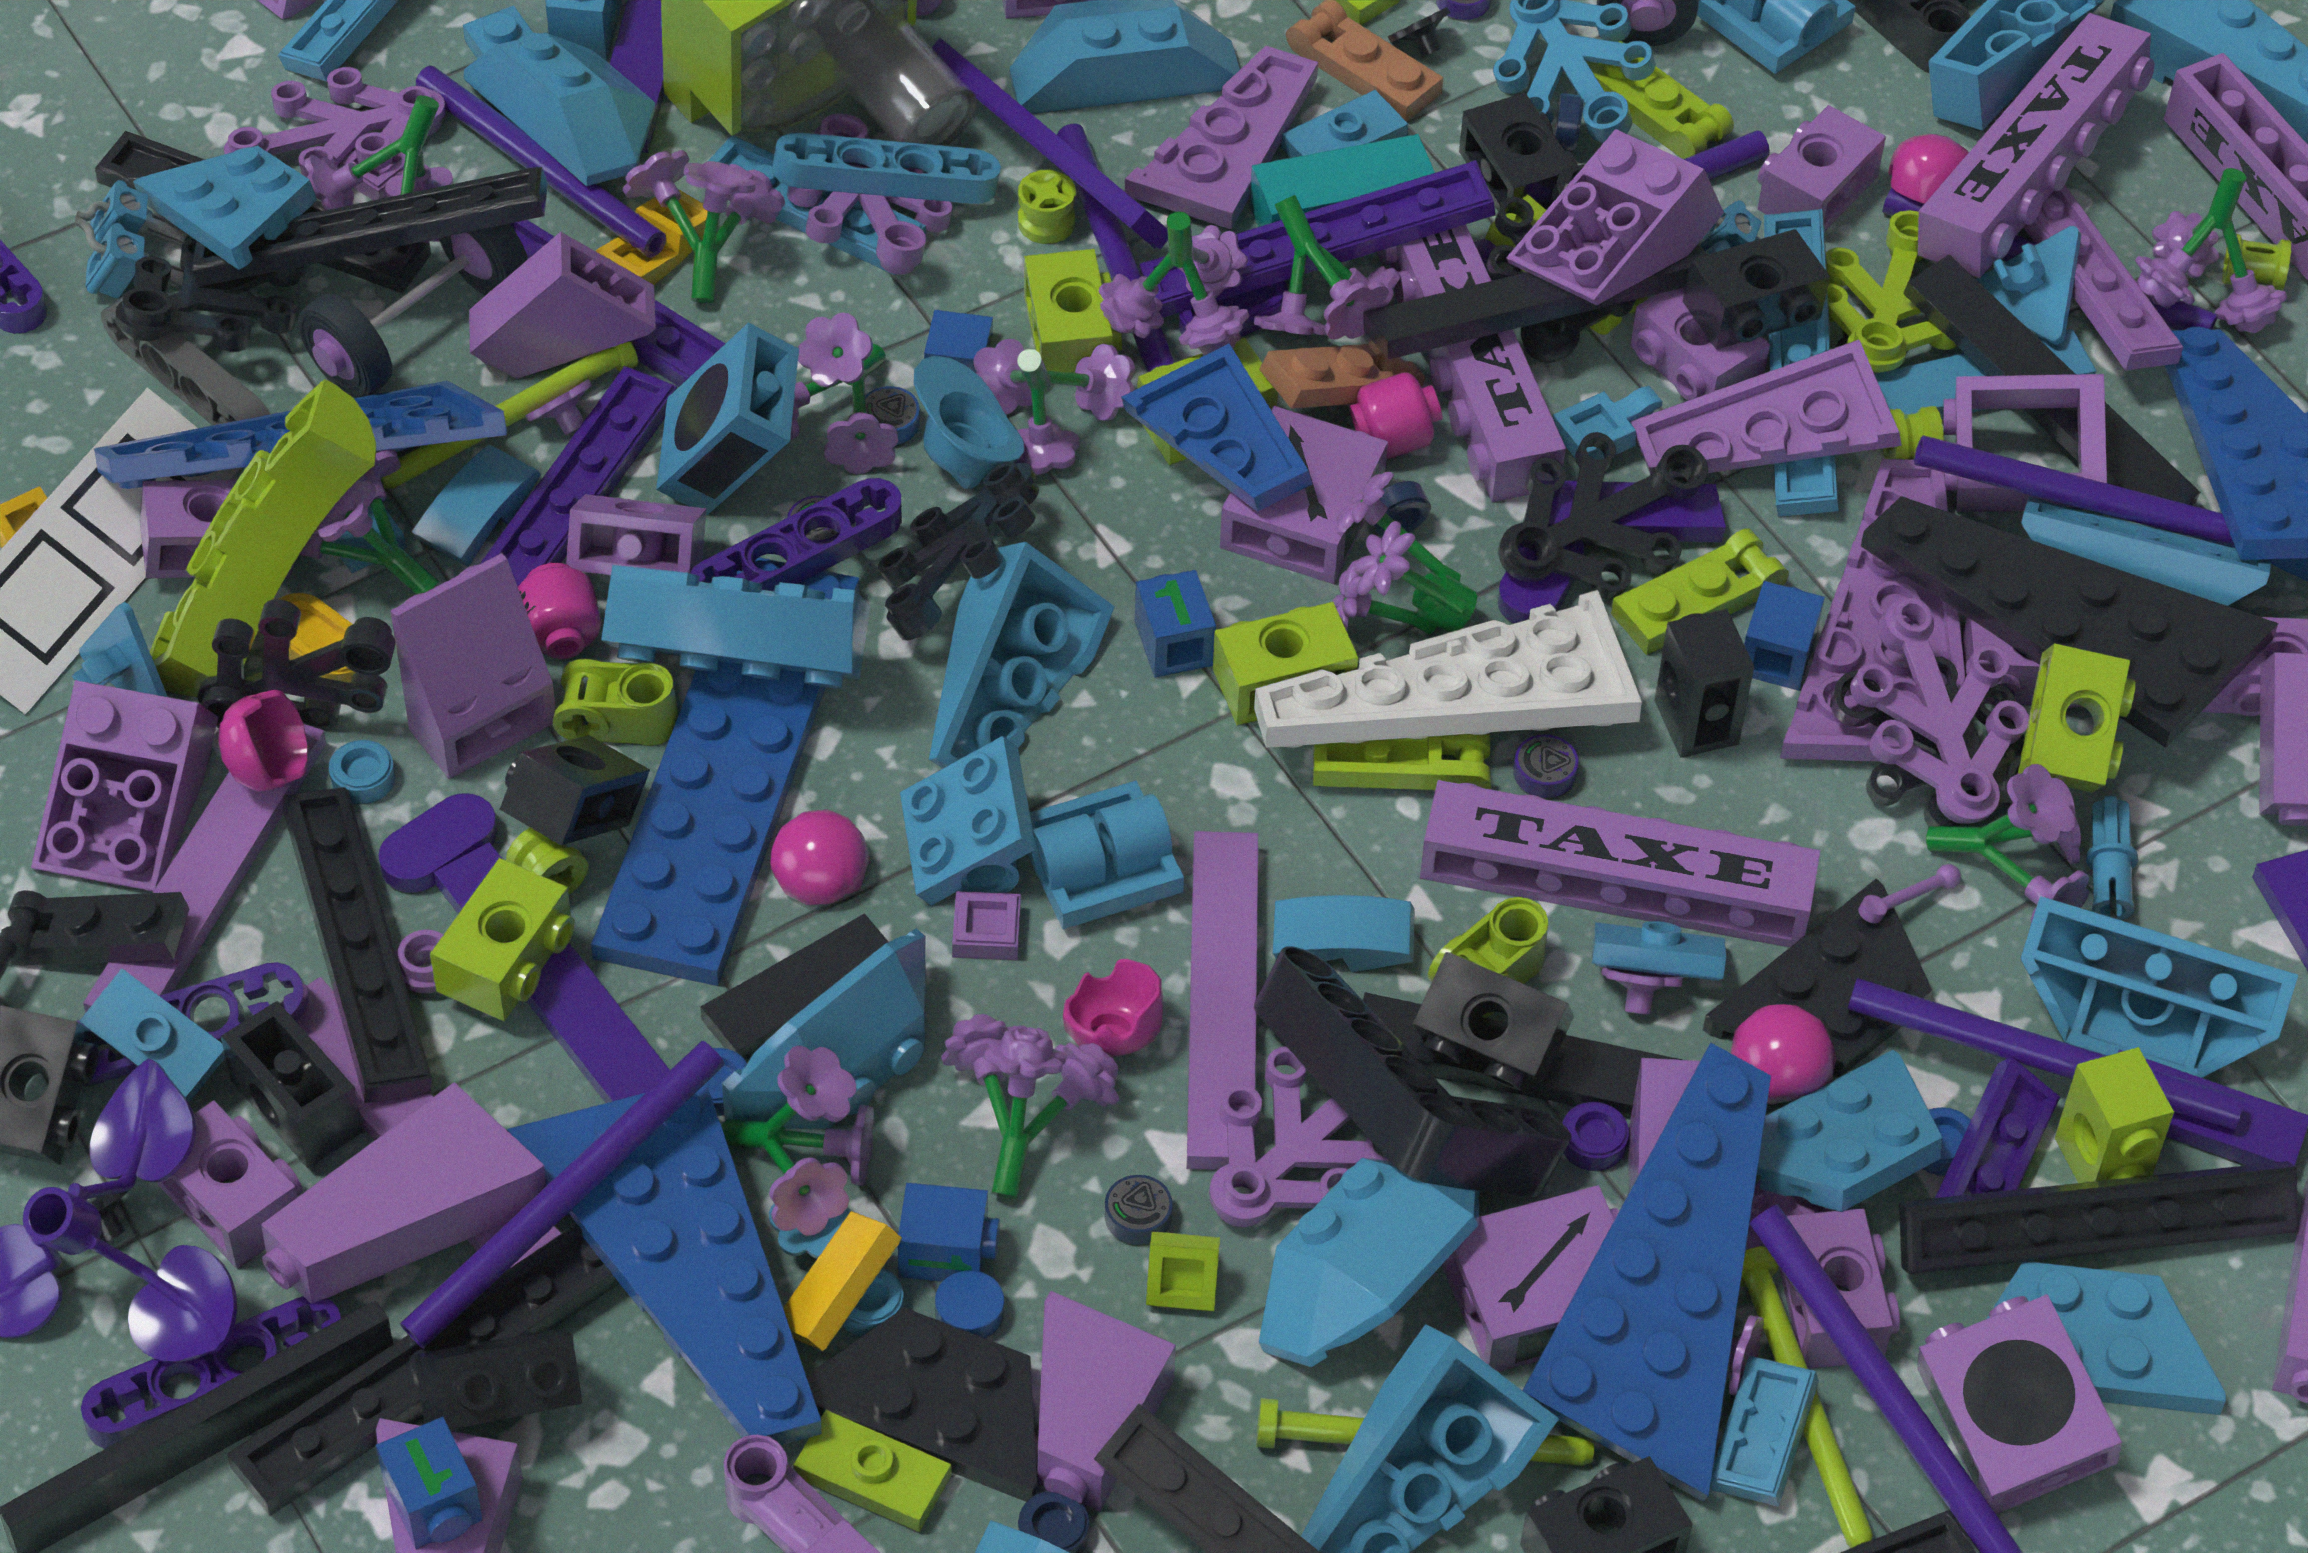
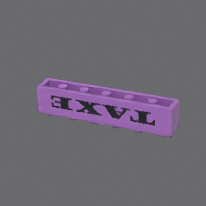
M2089 13L1919 210L1918 255L1938 262L1950 254L1971 275L1981 278L1996 259H2003L2018 232L2025 224L2031 225L2036 220L2042 204L2054 190L2060 191L2064 187L2071 169L2082 157L2087 158L2090 156L2103 131L2109 124H2116L2122 117L2126 104L2137 91L2143 92L2149 85L2155 66L2154 60L2150 58L2151 33Z
M2224 53L2177 70L2164 121L2219 182L2226 168L2238 169L2246 175L2238 203L2275 244H2278L2281 239L2291 241L2290 261L2308 280V144Z
M1467 225L1377 252L1382 265H1390L1391 268H1394L1400 274L1399 281L1394 286L1398 303L1491 281ZM1513 329L1426 350L1430 357V374L1434 388L1438 393L1445 392L1449 402L1448 412L1452 430L1456 436L1464 437L1468 446L1467 457L1471 474L1476 481H1483L1491 502L1530 495L1525 485V478L1532 464L1540 458L1548 457L1555 459L1564 467L1566 447ZM1546 472L1536 473L1538 480L1554 481L1553 477Z
M1438 780L1424 838L1420 879L1645 921L1667 922L1683 928L1791 947L1806 934L1821 850L1800 847L1791 842H1773L1735 835L1726 830H1707L1680 825L1661 818L1648 819L1609 812L1595 806L1582 807L1545 800L1536 795H1517L1484 789L1471 783L1457 784Z

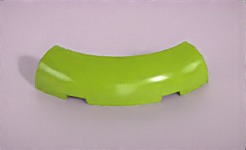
M324 379L285 417V427L290 431L278 440L271 453L260 450L255 454L203 535L186 568V571L194 576L195 579L183 594L175 612L167 611L150 649V654L165 690L175 694L197 697L200 684L208 677L217 676L218 654L212 648V640L216 626L221 620L232 618L246 622L253 628L255 639L259 630L258 623L263 605L267 601L274 599L295 560L326 515L347 490L375 465L376 441L369 419L356 400L332 382Z

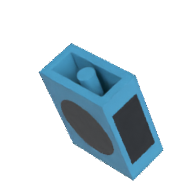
M748 322L667 398L656 490L689 507L706 508V515H708L789 443L799 348Z

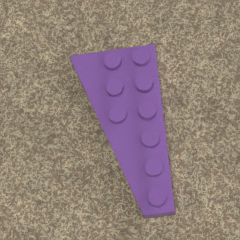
M1882 459L1857 536L1848 555L1843 576L1838 584L1820 635L1806 682L1803 684L1791 725L1788 727L1783 741L1780 759L1879 761L1870 750V739L1878 727L1871 723L1860 727L1848 726L1834 716L1830 707V696L1838 680L1848 672L1859 671L1866 664L1875 663L1884 666L1893 677V687L1922 704L1905 654H1899L1887 648L1878 634V623L1889 605L1898 599L1916 598L1923 601L1929 607L1934 619V629L1928 639L1934 656L1947 658L1955 665L1958 672L1956 682L1958 690L1965 680L1959 612L1860 547L1864 530L1900 496L1948 512L1943 472L1916 466L1914 460ZM1902 615L1906 623L1917 626L1912 619ZM1941 673L1944 685H1946L1947 679L1945 675ZM1852 695L1844 697L1845 705L1849 709L1856 712L1865 709V706L1859 704ZM1883 736L1884 742L1889 747L1900 749V745L1894 737ZM1913 744V746H1915V747L1921 749L1922 751H1924V752H1926V753H1928V754H1930V755L1934 754V753H1932V752H1929V751H1927V750H1925V749H1923V748H1921V747H1919V746Z

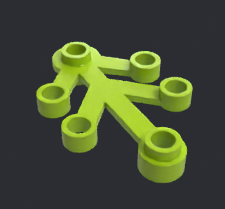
M1900 211L1890 219L1886 245L1890 249L1892 258L1882 288L1859 264V257L1854 251L1836 247L1826 252L1827 273L1830 275L1828 285L1829 322H1836L1849 336L1847 344L1860 340L1874 373L1891 371L1898 368L1905 360L1906 351L1926 344L1943 350L1957 347L1930 319L1904 328L1897 326V321L1922 313L1903 294L1911 278L1915 263L1923 259V257L1918 255L1919 212ZM1847 285L1874 314V317L1866 320L1848 302V293L1841 286Z

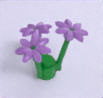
M1385 472L1381 475H1374L1366 483L1364 492L1354 494L1351 500L1352 505L1344 508L1337 517V533L1340 536L1354 521L1359 523L1362 518L1371 526L1377 523L1385 530L1382 539L1374 534L1367 537L1366 547L1372 556H1365L1352 562L1348 570L1343 572L1339 578L1341 595H1337L1332 602L1336 606L1346 631L1349 617L1359 616L1365 618L1368 613L1413 625L1429 635L1437 626L1449 633L1462 629L1474 612L1478 597L1477 592L1460 583V573L1439 561L1415 539V535L1408 533L1401 527L1399 522L1394 521L1386 513L1388 507L1379 499L1384 495L1385 491L1383 488L1393 478L1394 474L1392 472ZM1408 551L1432 573L1422 576L1411 569L1410 563L1401 555ZM1391 579H1402L1416 588L1412 597V605L1418 608V610L1415 612L1371 600V594L1368 592L1376 586L1377 591L1384 596L1389 591Z

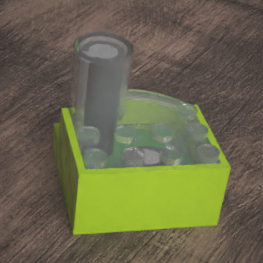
M661 0L664 94L690 123L711 112L732 136L741 130L748 132L778 131L815 117L850 94L892 141L948 146L967 127L977 106L975 93L914 29L913 26L916 25L917 0Z

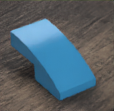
M488 444L450 480L424 513L412 533L420 542L469 567L497 522L500 520L507 525L511 522L538 481L541 473L537 469Z
M1357 895L1311 896L1275 901L1273 955L1277 959L1282 948L1294 946L1307 950L1324 961L1343 958L1351 972L1413 962L1415 908L1410 901Z

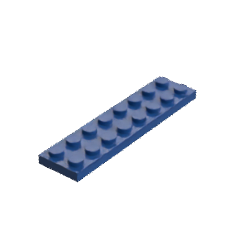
M759 557L753 564L759 569L773 571L780 569L786 563ZM822 571L799 583L808 586L809 589L824 592L827 599H832L833 588L856 590L860 594V580L858 577L829 571ZM719 661L717 672L695 671L592 940L593 960L719 986L826 687L804 683L805 673L781 670L779 680H767L742 675V664Z

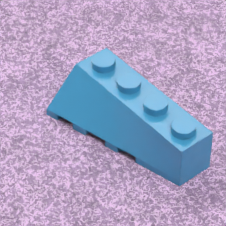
M1986 0L1928 61L1934 117L1983 131L2044 66L2089 13H2093L2106 0Z
M612 565L601 640L611 647L618 648L617 658L640 663H655L656 653L681 656L680 667L708 672H717L718 661L742 664V675L767 680H779L781 670L805 673L804 683L827 688H842L843 678L860 680L870 605L856 590L833 588L832 599H827L824 592L809 589L808 586L780 582L779 585L775 586L774 591L762 590V584L743 578L720 576L713 577L712 583L699 582L700 576L686 572Z

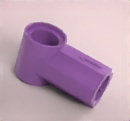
M758 1434L744 1436L735 1441L726 1451L723 1464L727 1507L741 1521L756 1524L785 1553L805 1552L842 1519H845L788 1465L786 1452L780 1443L772 1438ZM751 1474H763L771 1478L770 1481L755 1486L741 1481Z

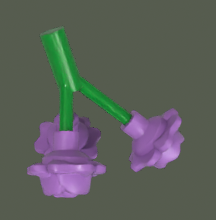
M2226 168L2223 171L2209 212L2203 219L2198 213H2191L2185 218L2180 211H2173L2169 214L2164 224L2158 225L2153 229L2152 236L2158 242L2152 249L2153 255L2156 258L2152 260L2148 257L2138 256L2135 259L2136 264L2142 271L2136 283L2147 298L2154 304H2159L2166 309L2174 305L2179 299L2192 305L2195 298L2187 288L2189 283L2185 273L2191 278H2199L2206 266L2214 264L2219 259V252L2216 248L2212 247L2218 242L2219 236L2213 230L2215 228L2221 229L2234 270V274L2230 277L2234 291L2227 299L2220 302V307L2214 313L2218 314L2217 319L2226 320L2229 325H2234L2235 329L2239 332L2245 330L2257 333L2265 325L2275 322V312L2281 309V303L2287 299V294L2285 291L2275 290L2273 285L2264 286L2257 284L2254 272L2246 268L2232 221V215L2246 180V175L2242 171L2235 168Z
M1174 212L1167 218L1169 253L1148 277L1142 276L1139 279L1130 281L1126 276L1117 274L1112 282L1103 283L1099 288V294L1104 299L1100 304V308L1114 330L1119 333H1132L1145 338L1151 329H1159L1164 323L1163 317L1158 313L1162 309V303L1155 296L1159 291L1158 284L1175 266L1186 276V287L1194 295L1190 302L1196 314L1191 322L1186 325V331L1179 337L1180 344L1189 345L1191 349L1198 348L1203 355H1207L1227 344L1234 348L1236 342L1241 340L1240 331L1243 329L1242 324L1249 318V313L1246 309L1240 310L1238 306H1220L1215 298L1224 289L1237 287L1241 284L1242 277L1237 270L1246 267L1248 257L1239 249L1238 236L1235 232L1226 231L1221 234L1218 227L1209 225L1201 234L1192 236L1191 218L1184 212Z
M977 1014L970 1020L957 1021L953 1028L952 1037L945 1041L947 1050L941 1056L943 1064L946 1066L954 1065L957 1071L974 1070L978 1083L986 1086L1002 1136L991 1194L1009 1199L1018 1198L1028 1145L1063 1109L1071 1110L1081 1099L1096 1101L1103 1107L1107 1104L1115 1105L1119 1101V1096L1114 1088L1118 1076V1066L1114 1059L1105 1053L1101 1046L1095 1043L1082 1044L1079 1047L1072 1043H1067L1066 1045L1059 1044L1053 1049L1052 1040L1047 1031L1041 1028H1027L1024 1025L1006 1027L1005 1022L997 1021L986 1014ZM1003 1072L1009 1076L1008 1093L1013 1096L1011 1117L999 1083L1003 1077ZM1061 1072L1063 1081L1052 1091L1054 1099L1024 1128L1027 1098L1034 1095L1036 1079L1046 1074Z

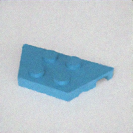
M258 145L143 176L133 181L136 190L148 194V207L238 270L247 266L253 260L248 247L264 233L265 239L275 240L288 228L291 220L302 215L317 201L310 179Z
M1891 1050L1822 1086L1820 1089L1765 1116L1757 1175L1761 1176L1760 1189L1783 1196H1799L1807 1199L1811 1204L1843 1212L1941 1159L1942 1136L1901 1055Z
M2025 1261L2022 1262L1993 1307L1995 1308L1997 1305L2019 1296H2025L2028 1301L2048 1294L2102 1402L2220 1415L2226 1402L2225 1390L2160 1276Z

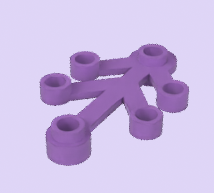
M342 67L333 70L327 77L331 100L338 104H351L355 102L374 109L361 112L309 98L302 83L298 81H284L275 85L271 90L275 113L284 118L299 117L317 123L264 136L257 128H239L228 136V141L224 146V154L258 145L271 155H276L327 142L323 147H310L300 153L298 157L300 171L303 176L307 177L309 174L304 162L305 159L312 155L320 159L327 157L337 167L356 147L358 163L400 139L416 98L419 95L431 97L439 103L428 136L434 134L442 125V119L446 113L445 101L439 93L422 86L407 87L397 93L363 84L360 71L351 67ZM384 128L381 133H378V132L368 133L369 131H374V130H378V129ZM393 158L389 159L388 161H386L385 163L381 164L373 170H379L387 167L389 164H391Z
M832 114L827 116L814 132V134L870 139L864 122L848 114ZM846 163L852 167L869 168L858 163ZM903 168L913 173L926 174V172L919 169ZM788 186L787 197L792 203L802 207H813L808 213L806 234L809 238L819 243H833L840 238L843 218L859 200L878 235L876 255L880 260L881 266L886 271L899 275L912 272L921 263L926 235L918 226L905 221H898L887 201L916 212L915 220L925 224L926 231L942 232L949 227L953 209L952 203L947 201L833 191L822 205L816 206L821 202L823 190L802 189Z
M1916 598L1898 599L1889 605L1878 623V634L1887 648L1899 654H1905L1922 704L1893 687V677L1884 666L1875 663L1862 666L1850 684L1853 698L1865 707H1876L1896 719L1880 724L1870 739V750L1879 761L1886 764H1896L1936 789L1938 807L1948 819L1960 824L1983 821L1992 814L1999 803L2000 791L1993 773L2009 744L2018 741L2026 731L2029 715L2026 709L2017 702L2007 700L1998 703L1986 719L1988 734L1972 759H1970L1962 735L1989 688L1996 686L2009 669L2008 656L2001 648L1995 645L1986 644L1978 647L1967 661V676L1954 699L1950 702L1928 639L1934 629V619L1929 607L1923 601ZM1902 615L1912 619L1917 626L1906 623ZM1979 660L1990 662L1996 672L1991 673L1984 670ZM1863 679L1875 681L1881 691L1874 692L1869 690L1865 686ZM1999 716L2010 718L2014 722L2016 729L2005 727L2000 722ZM1909 728L1936 743L1942 761L1913 746V734ZM1883 736L1894 737L1898 741L1900 749L1889 747L1884 742ZM1961 784L1972 788L1977 796L1967 794L1962 789Z
M1287 1046L1276 1048L1268 1056L1265 1079L1272 1088L1275 1147L1257 1162L1255 1158L1253 1126L1258 1123L1262 1099L1259 1093L1250 1086L1235 1085L1228 1088L1222 1096L1220 1119L1227 1126L1228 1164L1218 1169L1213 1175L1210 1183L1209 1198L1218 1216L1232 1226H1253L1265 1219L1274 1207L1314 1208L1329 1192V1188L1334 1187L1341 1180L1343 1174L1361 1158L1389 1161L1386 1157L1380 1156L1374 1151L1377 1147L1369 1138L1366 1141L1327 1140L1351 1119L1333 1098H1330L1301 1123L1300 1087L1304 1083L1306 1067ZM1288 1065L1294 1068L1296 1072L1293 1074H1283L1276 1067ZM1235 1103H1243L1252 1110L1246 1113H1239L1230 1106ZM1294 1167L1333 1168L1322 1176L1321 1182L1281 1180ZM1245 1187L1254 1192L1251 1194H1241L1234 1188Z

